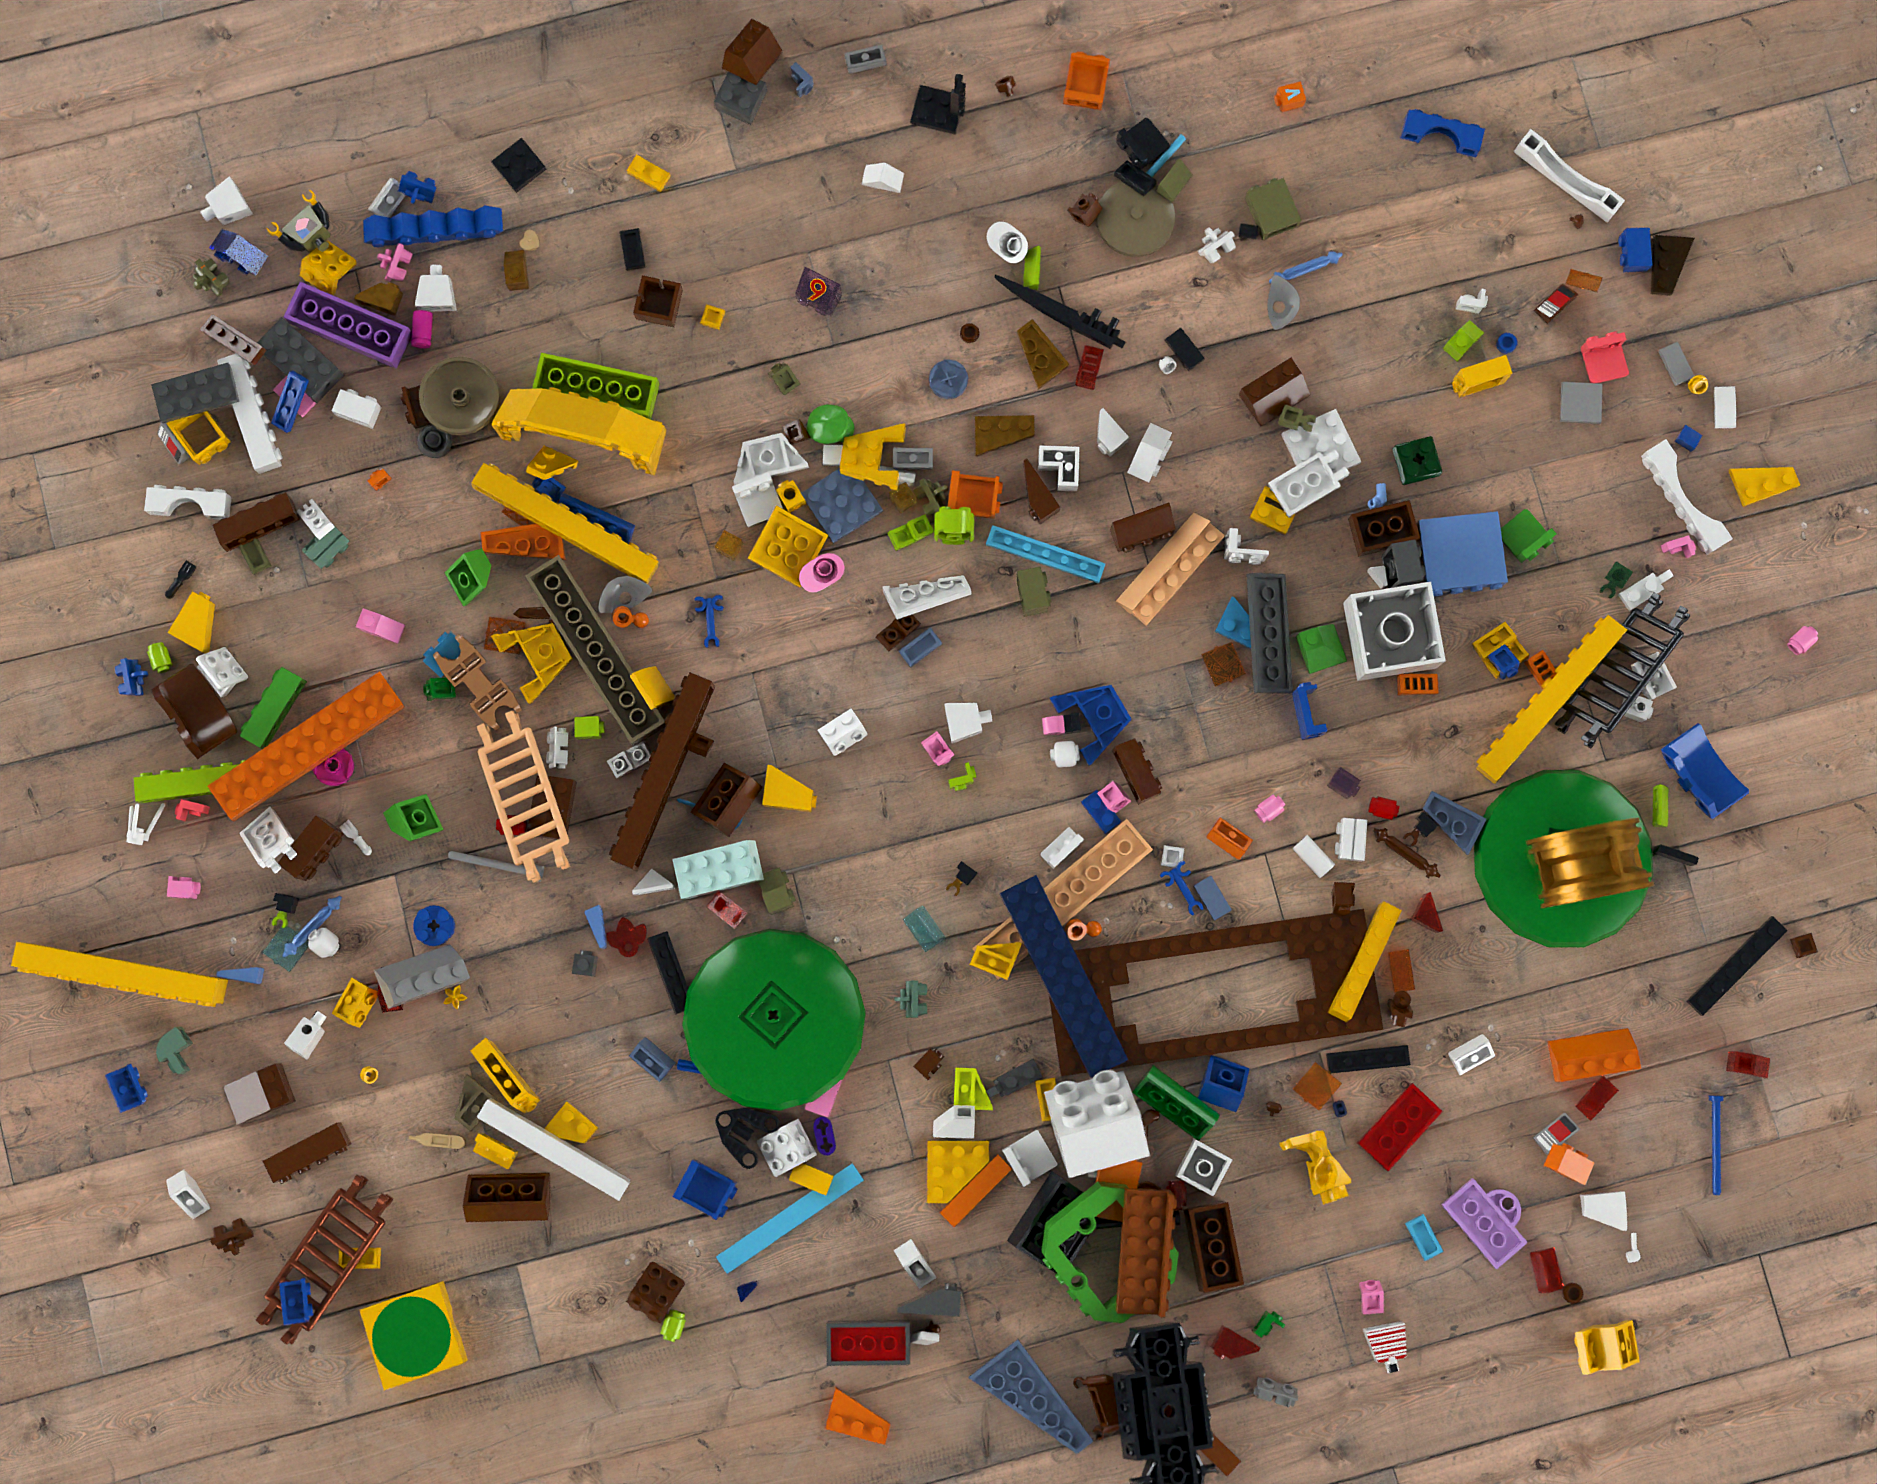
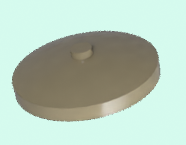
M1121 181L1110 187L1099 202L1103 209L1096 217L1097 228L1100 236L1111 249L1122 255L1141 257L1156 252L1168 241L1175 224V210L1171 201L1156 192L1158 185L1153 187L1145 196H1142Z
M452 357L435 364L426 373L419 389V402L426 419L435 428L451 435H468L481 430L493 419L499 407L500 391L494 375L484 364L467 357Z

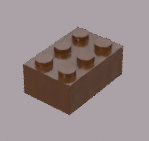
M1410 500L1354 513L1348 518L1358 557L1385 551L1393 543L1416 540L1417 542L1420 539Z
M315 815L291 845L297 855L290 860L284 854L278 864L294 878L303 881L310 880L317 873L316 868L319 864H323L329 858L331 849L333 847L336 848L343 839L341 837L344 833L328 820Z

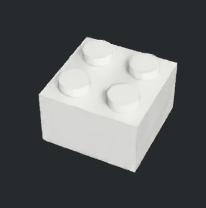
M1193 1139L1175 1176L1214 1196L1232 1159Z

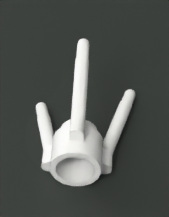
M165 803L161 804L146 833H143V828L137 827L139 804H135V810L133 806H130L126 842L143 845V841H148L150 833L165 807Z

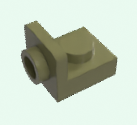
M786 363L775 364L771 368V372L768 373L783 395H786L800 385V382Z

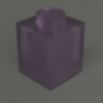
M1340 767L1327 786L1348 799L1351 796L1355 797L1361 788L1358 784L1361 780Z

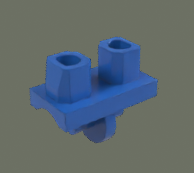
M408 171L406 175L402 174L398 191L412 197L410 203L415 204L416 199L423 202H433L437 188L435 180L425 178L424 182L417 180L418 175L411 171Z
M121 659V664L114 667L116 675L124 679V683L118 686L119 694L144 695L142 687L144 685L143 678L149 676L148 671H142L141 665L138 664L136 659Z

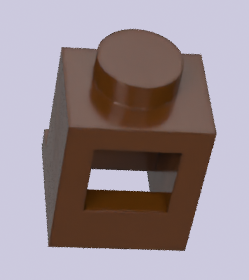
M1089 193L1088 196L1082 194L1072 208L1069 207L1067 211L1075 222L1090 227L1103 208L1098 202L1099 199L1094 194Z
M1334 882L1331 892L1333 913L1340 915L1351 913V906L1355 905V895L1353 894L1355 883Z
M929 1049L913 1067L929 1080L931 1077L928 1074L930 1072L933 1074L937 1072L942 1066L939 1062L945 1056L937 1049L934 1051Z

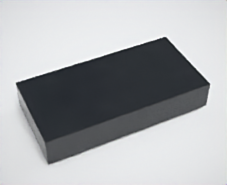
M1128 160L1114 171V176L1142 196H1145L1157 185L1156 179Z
M639 228L619 231L626 271L646 268Z
M1179 328L1165 339V342L1188 371L1204 361L1205 357L1182 328Z
M1662 844L1655 846L1653 854L1689 866L1697 865L1699 860L1697 856Z

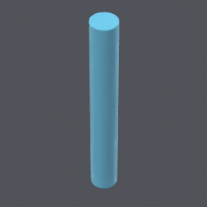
M1180 134L1146 173L1153 177L1184 143L1186 138Z

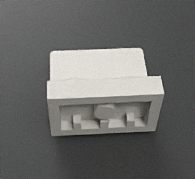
M769 472L732 486L747 527L767 521L775 506L783 509Z
M1230 528L1225 536V560H1229L1230 563L1249 561V564L1259 565L1265 561L1269 551L1239 549L1241 535H1238V529Z
M799 1119L757 1140V1144L775 1177L817 1155Z
M1038 1130L1031 1132L1002 1150L1023 1187L1057 1166L1055 1158Z

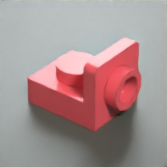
M181 799L175 809L176 819L186 821L187 814L200 817L201 813L208 814L210 807Z

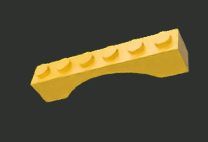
M1385 901L1378 905L1352 967L1328 1011L1329 1014L1345 1022L1352 1018L1402 910Z

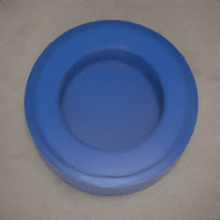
M1511 333L1502 334L1497 339V349L1504 354L1513 352L1517 347V338Z

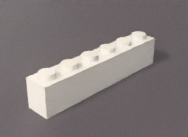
M237 354L217 360L218 365L227 362L231 365L240 401L233 403L232 406L254 470L261 474L281 467L280 460L283 459L279 448L275 447L274 441H276L273 430H270L267 423H270L267 412H263L261 405L264 402L260 393L257 394L255 387L258 385L254 375L251 376L250 374L251 364Z

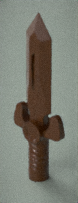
M545 607L519 608L513 613L520 619L550 618Z

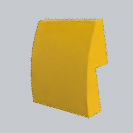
M1506 622L1472 643L1477 654L1495 679L1500 677V672L1489 660L1488 655L1504 644L1520 663L1529 658V653L1519 643L1517 635Z
M656 666L641 669L630 675V678L651 710L673 703L675 695Z

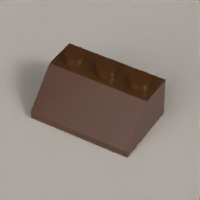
M751 19L725 50L722 68L757 85L782 54V49L768 26Z
M1290 357L1243 387L1239 396L1261 427L1279 416L1285 405L1295 406L1309 397L1310 392L1302 372Z
M1168 502L1112 522L1110 532L1117 551L1127 553L1133 551L1135 546L1140 544L1144 547L1154 543L1153 540L1157 538L1164 540L1172 537V533H1174L1176 528L1170 503Z
M1134 738L1114 746L1112 752L1137 804L1139 805L1160 795L1162 785L1159 779L1154 778L1151 772L1154 769L1150 760H1145L1142 754L1145 750L1141 742H1137Z
M723 763L690 813L715 830L730 837L763 787L749 775Z
M539 776L536 777L535 786L541 784ZM548 776L568 835L577 782L573 779ZM544 791L533 796L531 809L548 802ZM551 810L530 818L527 832L553 821ZM557 828L537 836L554 840L560 839Z

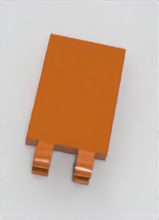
M1133 1160L1100 1169L1097 1172L1095 1183L1125 1184L1128 1188L1137 1189L1143 1163ZM1116 1200L1096 1217L1122 1222L1123 1207Z

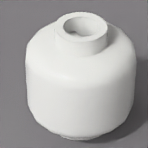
M1073 741L1056 742L1054 749H1050L1051 761H1055L1057 767L1075 766L1077 761H1080L1079 746L1075 745Z
M327 928L315 929L308 937L309 949L321 958L331 957L339 949V938Z

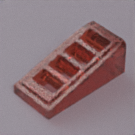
M1085 345L1076 376V386L1094 390L1104 349ZM1087 354L1098 356V359L1088 357ZM1085 362H1089V363L1096 364V366H1095V365L1086 364ZM1083 369H1084V370H1088V371H1092V372H1094V373L1085 372V371H1083Z

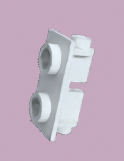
M553 727L547 733V743L550 745L549 752L546 755V762L549 764V769L556 767V765L558 769H565V765L568 764V750H560V746L568 747V732H566V728H558L557 731V727Z

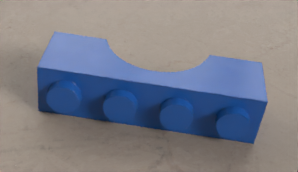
M1413 109L1408 110L1405 116L1400 138L1419 143L1428 134L1442 133L1451 138L1456 146L1457 153L1476 158L1481 148L1485 129L1480 128L1477 124L1468 125L1461 123L1457 119L1449 120L1442 118L1438 114L1429 115L1421 110Z

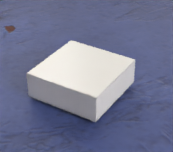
M823 445V466H840L843 445Z
M1164 845L1161 866L1175 868L1178 862L1183 860L1184 848Z
M921 1331L910 1336V1343L930 1345L939 1342L938 1333Z

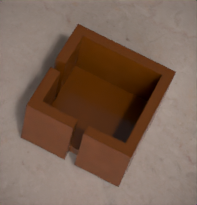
M642 275L638 290L639 296L636 298L633 311L635 319L674 328L683 292L681 283L663 280L664 289H661L660 279Z

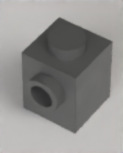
M580 950V954L575 953L572 974L595 977L598 957L592 956V951Z

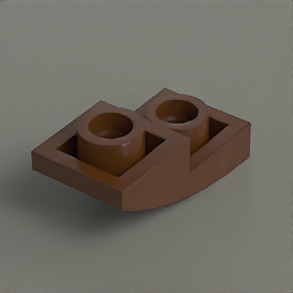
M913 614L900 619L895 618L889 626L877 634L876 638L890 652L921 623Z

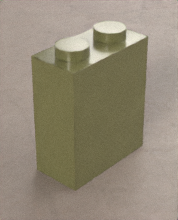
M1274 178L1268 181L1266 185L1261 187L1256 185L1247 191L1245 199L1255 224L1258 226L1262 240L1299 227L1301 218L1284 178L1279 180Z

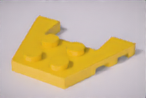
M902 423L844 437L839 468L840 474L863 481L867 479L874 481L876 485L881 486L884 484L890 486V489L897 490L899 471L880 470L884 442L904 443L905 424Z
M553 623L518 631H509L503 634H493L491 636L499 652H503L519 643L535 671L537 678L520 687L528 704H531L573 659Z

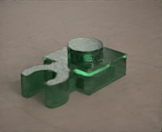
M1616 561L1604 578L1609 581L1608 584L1603 585L1599 592L1602 593L1605 588H1609L1611 594L1608 598H1613L1616 593V586L1622 589L1633 571Z

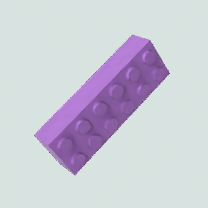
M302 282L299 283L283 316L293 326L397 369L412 335L411 330L402 324Z

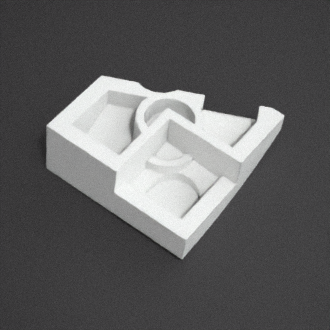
M1625 1191L1580 1195L1583 1216L1619 1230L1627 1231Z

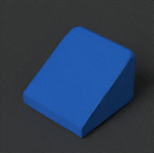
M1685 425L1674 442L1692 452L1697 447L1702 435Z

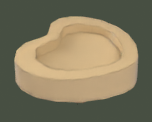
M527 230L519 245L523 250L532 251L539 247L540 241L533 230Z

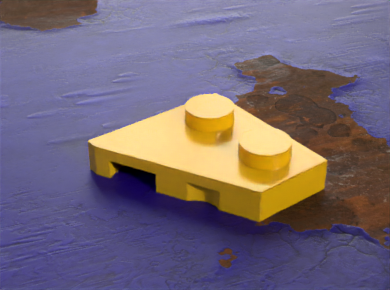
M567 1101L544 1129L559 1138L585 1144L599 1127Z

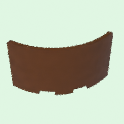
M189 664L151 689L155 700L170 720L175 718L174 721L178 725L176 729L181 735L185 746L196 759H199L238 732L224 705L194 664Z

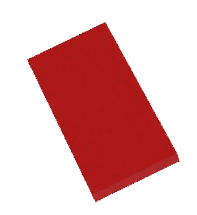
M1411 1083L1357 1144L1389 1172L1443 1111L1419 1088Z

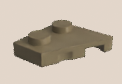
M466 1074L455 1119L469 1131H472L480 1122L477 1116L487 1099L492 1098L496 1101L498 1099L471 1076Z

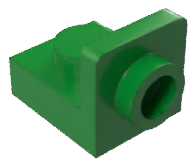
M430 678L423 686V692L427 696V701L453 699L456 697L455 687L447 678Z
M1265 1311L1252 1331L1260 1338L1263 1335L1267 1336L1273 1328L1271 1325L1273 1321L1282 1328L1285 1327V1324L1281 1322L1283 1317L1274 1311L1271 1314Z

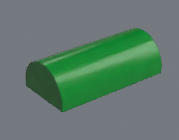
M1154 1065L1149 1068L1132 1092L1197 1141L1215 1125L1220 1116L1218 1112Z

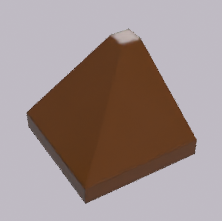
M800 419L783 426L786 439L791 445L811 439Z

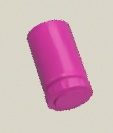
M424 310L413 312L411 346L421 349L431 347L433 313Z

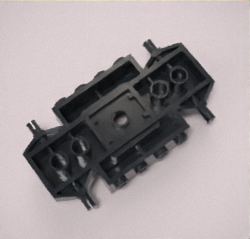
M1164 1322L1129 1328L1130 1333L1126 1346L1114 1349L1113 1353L1117 1354L1113 1355L1115 1358L1126 1356L1135 1370L1112 1373L1123 1459L1133 1461L1146 1460L1141 1477L1130 1478L1129 1482H1133L1130 1484H1204L1206 1473L1216 1472L1217 1470L1214 1468L1216 1467L1215 1463L1204 1465L1197 1453L1198 1450L1213 1448L1212 1442L1214 1440L1213 1432L1210 1428L1211 1413L1207 1405L1208 1391L1204 1382L1205 1369L1202 1366V1362L1186 1361L1189 1346L1199 1345L1200 1341L1193 1340L1200 1339L1198 1336L1186 1337L1181 1324L1178 1322ZM1169 1405L1172 1413L1169 1417H1166L1164 1409Z

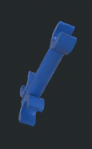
M721 595L706 599L700 596L695 597V602L700 601L703 603L702 607L695 608V611L701 613L706 610L707 637L704 640L706 648H709L708 642L710 640L715 641L716 647L720 645L718 638L715 636L714 609L716 611L724 610L723 606H716L717 600H723Z
M1180 861L1170 871L1161 872L1160 877L1170 876L1169 882L1165 883L1166 887L1171 886L1175 880L1189 904L1188 911L1193 916L1192 907L1194 905H1198L1201 910L1204 908L1201 902L1195 900L1182 876H1188L1191 872L1190 870L1182 872L1180 868L1186 863L1185 861Z

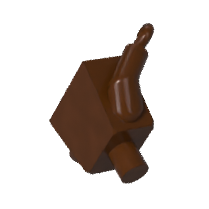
M1100 1374L1088 1376L1086 1380L1082 1377H1076L1073 1381L1076 1389L1079 1388L1076 1384L1078 1379L1082 1381L1083 1385L1089 1387L1088 1391L1100 1424L1095 1426L1092 1432L1096 1430L1102 1432V1435L1097 1436L1096 1440H1102L1105 1433L1111 1434L1120 1430L1113 1376Z

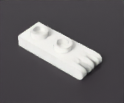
M310 499L309 503L311 506L308 507L307 504H304L305 511L299 509L297 513L320 540L335 526L316 502Z

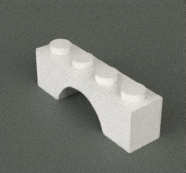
M154 485V488L147 487L144 511L150 515L170 516L173 510L180 504L194 502L200 505L203 514L207 518L220 520L230 517L232 497L225 493V490L213 489V492H207L203 488L186 490L185 487L174 486V489H166V486Z

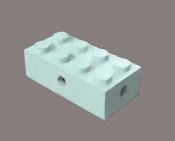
M745 840L672 859L681 899H691L764 880L755 840Z

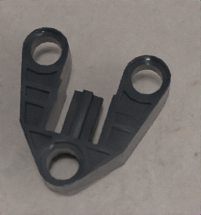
M749 1108L733 1109L718 1113L715 1123L722 1144L743 1168H754L758 1163L757 1153L746 1146L745 1143L730 1135V1132L732 1131L746 1141H749L754 1130L739 1122V1118L766 1133H774L779 1129V1118L773 1114ZM727 1114L730 1117L731 1122L728 1126L720 1124L719 1118L721 1115ZM768 1118H773L776 1121L775 1129L768 1130L765 1127V1121ZM745 1154H752L755 1161L752 1165L748 1166L743 1162Z

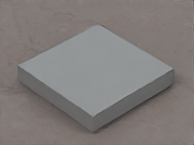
M1562 382L1560 422L1600 424L1602 417V384Z

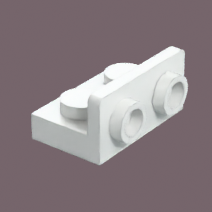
M1068 827L1040 855L1054 869L1084 839L1079 834L1076 835Z

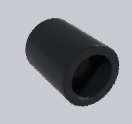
M1240 223L1238 237L1256 240L1258 226Z

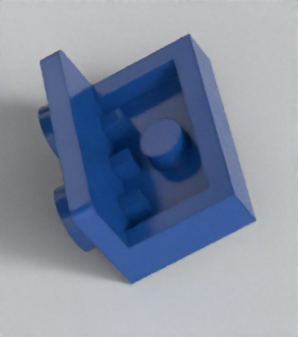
M128 1064L124 1068L105 1075L120 1113L143 1105L148 1097L144 1086H140L138 1081L140 1078L139 1072L136 1067H132V1064Z
M301 1278V1280L279 1283L283 1325L309 1322V1316H313L312 1303L308 1304L307 1295H311L310 1282L306 1283L305 1278Z

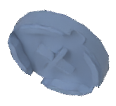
M948 359L940 363L938 362L930 371V388L934 394L943 399L959 397L967 388L968 374L966 369L955 360Z

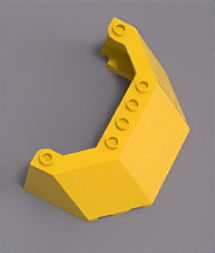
M549 387V390L544 388L511 389L492 421V427L502 440L511 442L512 438H514L515 441L519 442L521 437L520 430L524 428L525 431H536L587 443L608 451H612V448L620 451V456L630 459L634 469L639 470L640 468L645 470L646 474L654 476L667 431L663 423L650 420L620 407L616 402L608 401L603 403L600 402V399L590 396L586 399L574 392H569L568 394L561 393V390Z

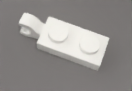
M1670 569L1658 577L1651 573L1619 593L1618 596L1628 611L1648 600L1653 592L1659 593L1664 590L1661 584L1674 575Z

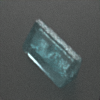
M924 906L917 908L903 919L925 952L945 939L944 934Z

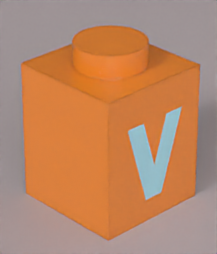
M1301 81L1278 87L1274 100L1276 106L1280 107L1281 112L1304 106L1306 96Z

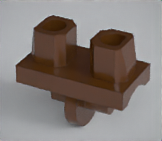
M1398 991L1394 994L1393 1000L1388 999L1387 1005L1391 1012L1390 1019L1393 1020L1392 1024L1394 1026L1405 1027L1407 1018L1413 1017V1011L1410 1006L1411 997L1406 991Z
M242 1218L232 1222L233 1230L230 1232L227 1231L225 1225L214 1227V1237L210 1239L211 1245H215L218 1250L223 1248L225 1253L231 1251L234 1256L240 1253L239 1248L245 1246L244 1240L254 1237L253 1231L248 1228L245 1220Z

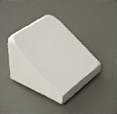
M1385 566L1370 567L1367 570L1368 574L1381 589L1388 585Z

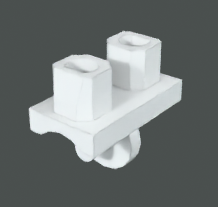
M1207 228L1205 230L1206 236L1202 241L1204 244L1209 241L1210 243L1198 250L1199 255L1205 256L1210 263H1214L1221 258L1216 250L1219 246L1223 248L1225 253L1236 248L1232 239L1235 235L1232 231H1225L1217 237L1221 233L1219 228L1214 231L1211 228Z

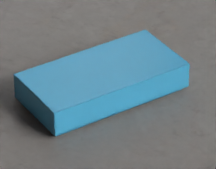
M1424 1214L1405 1223L1424 1261L1444 1252Z

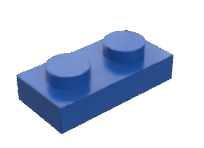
M1096 790L1082 800L1081 804L1104 834H1106L1121 823V820L1113 811L1106 807L1097 794L1099 791Z

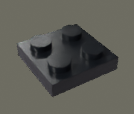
M522 137L491 161L493 166L516 193L547 170Z

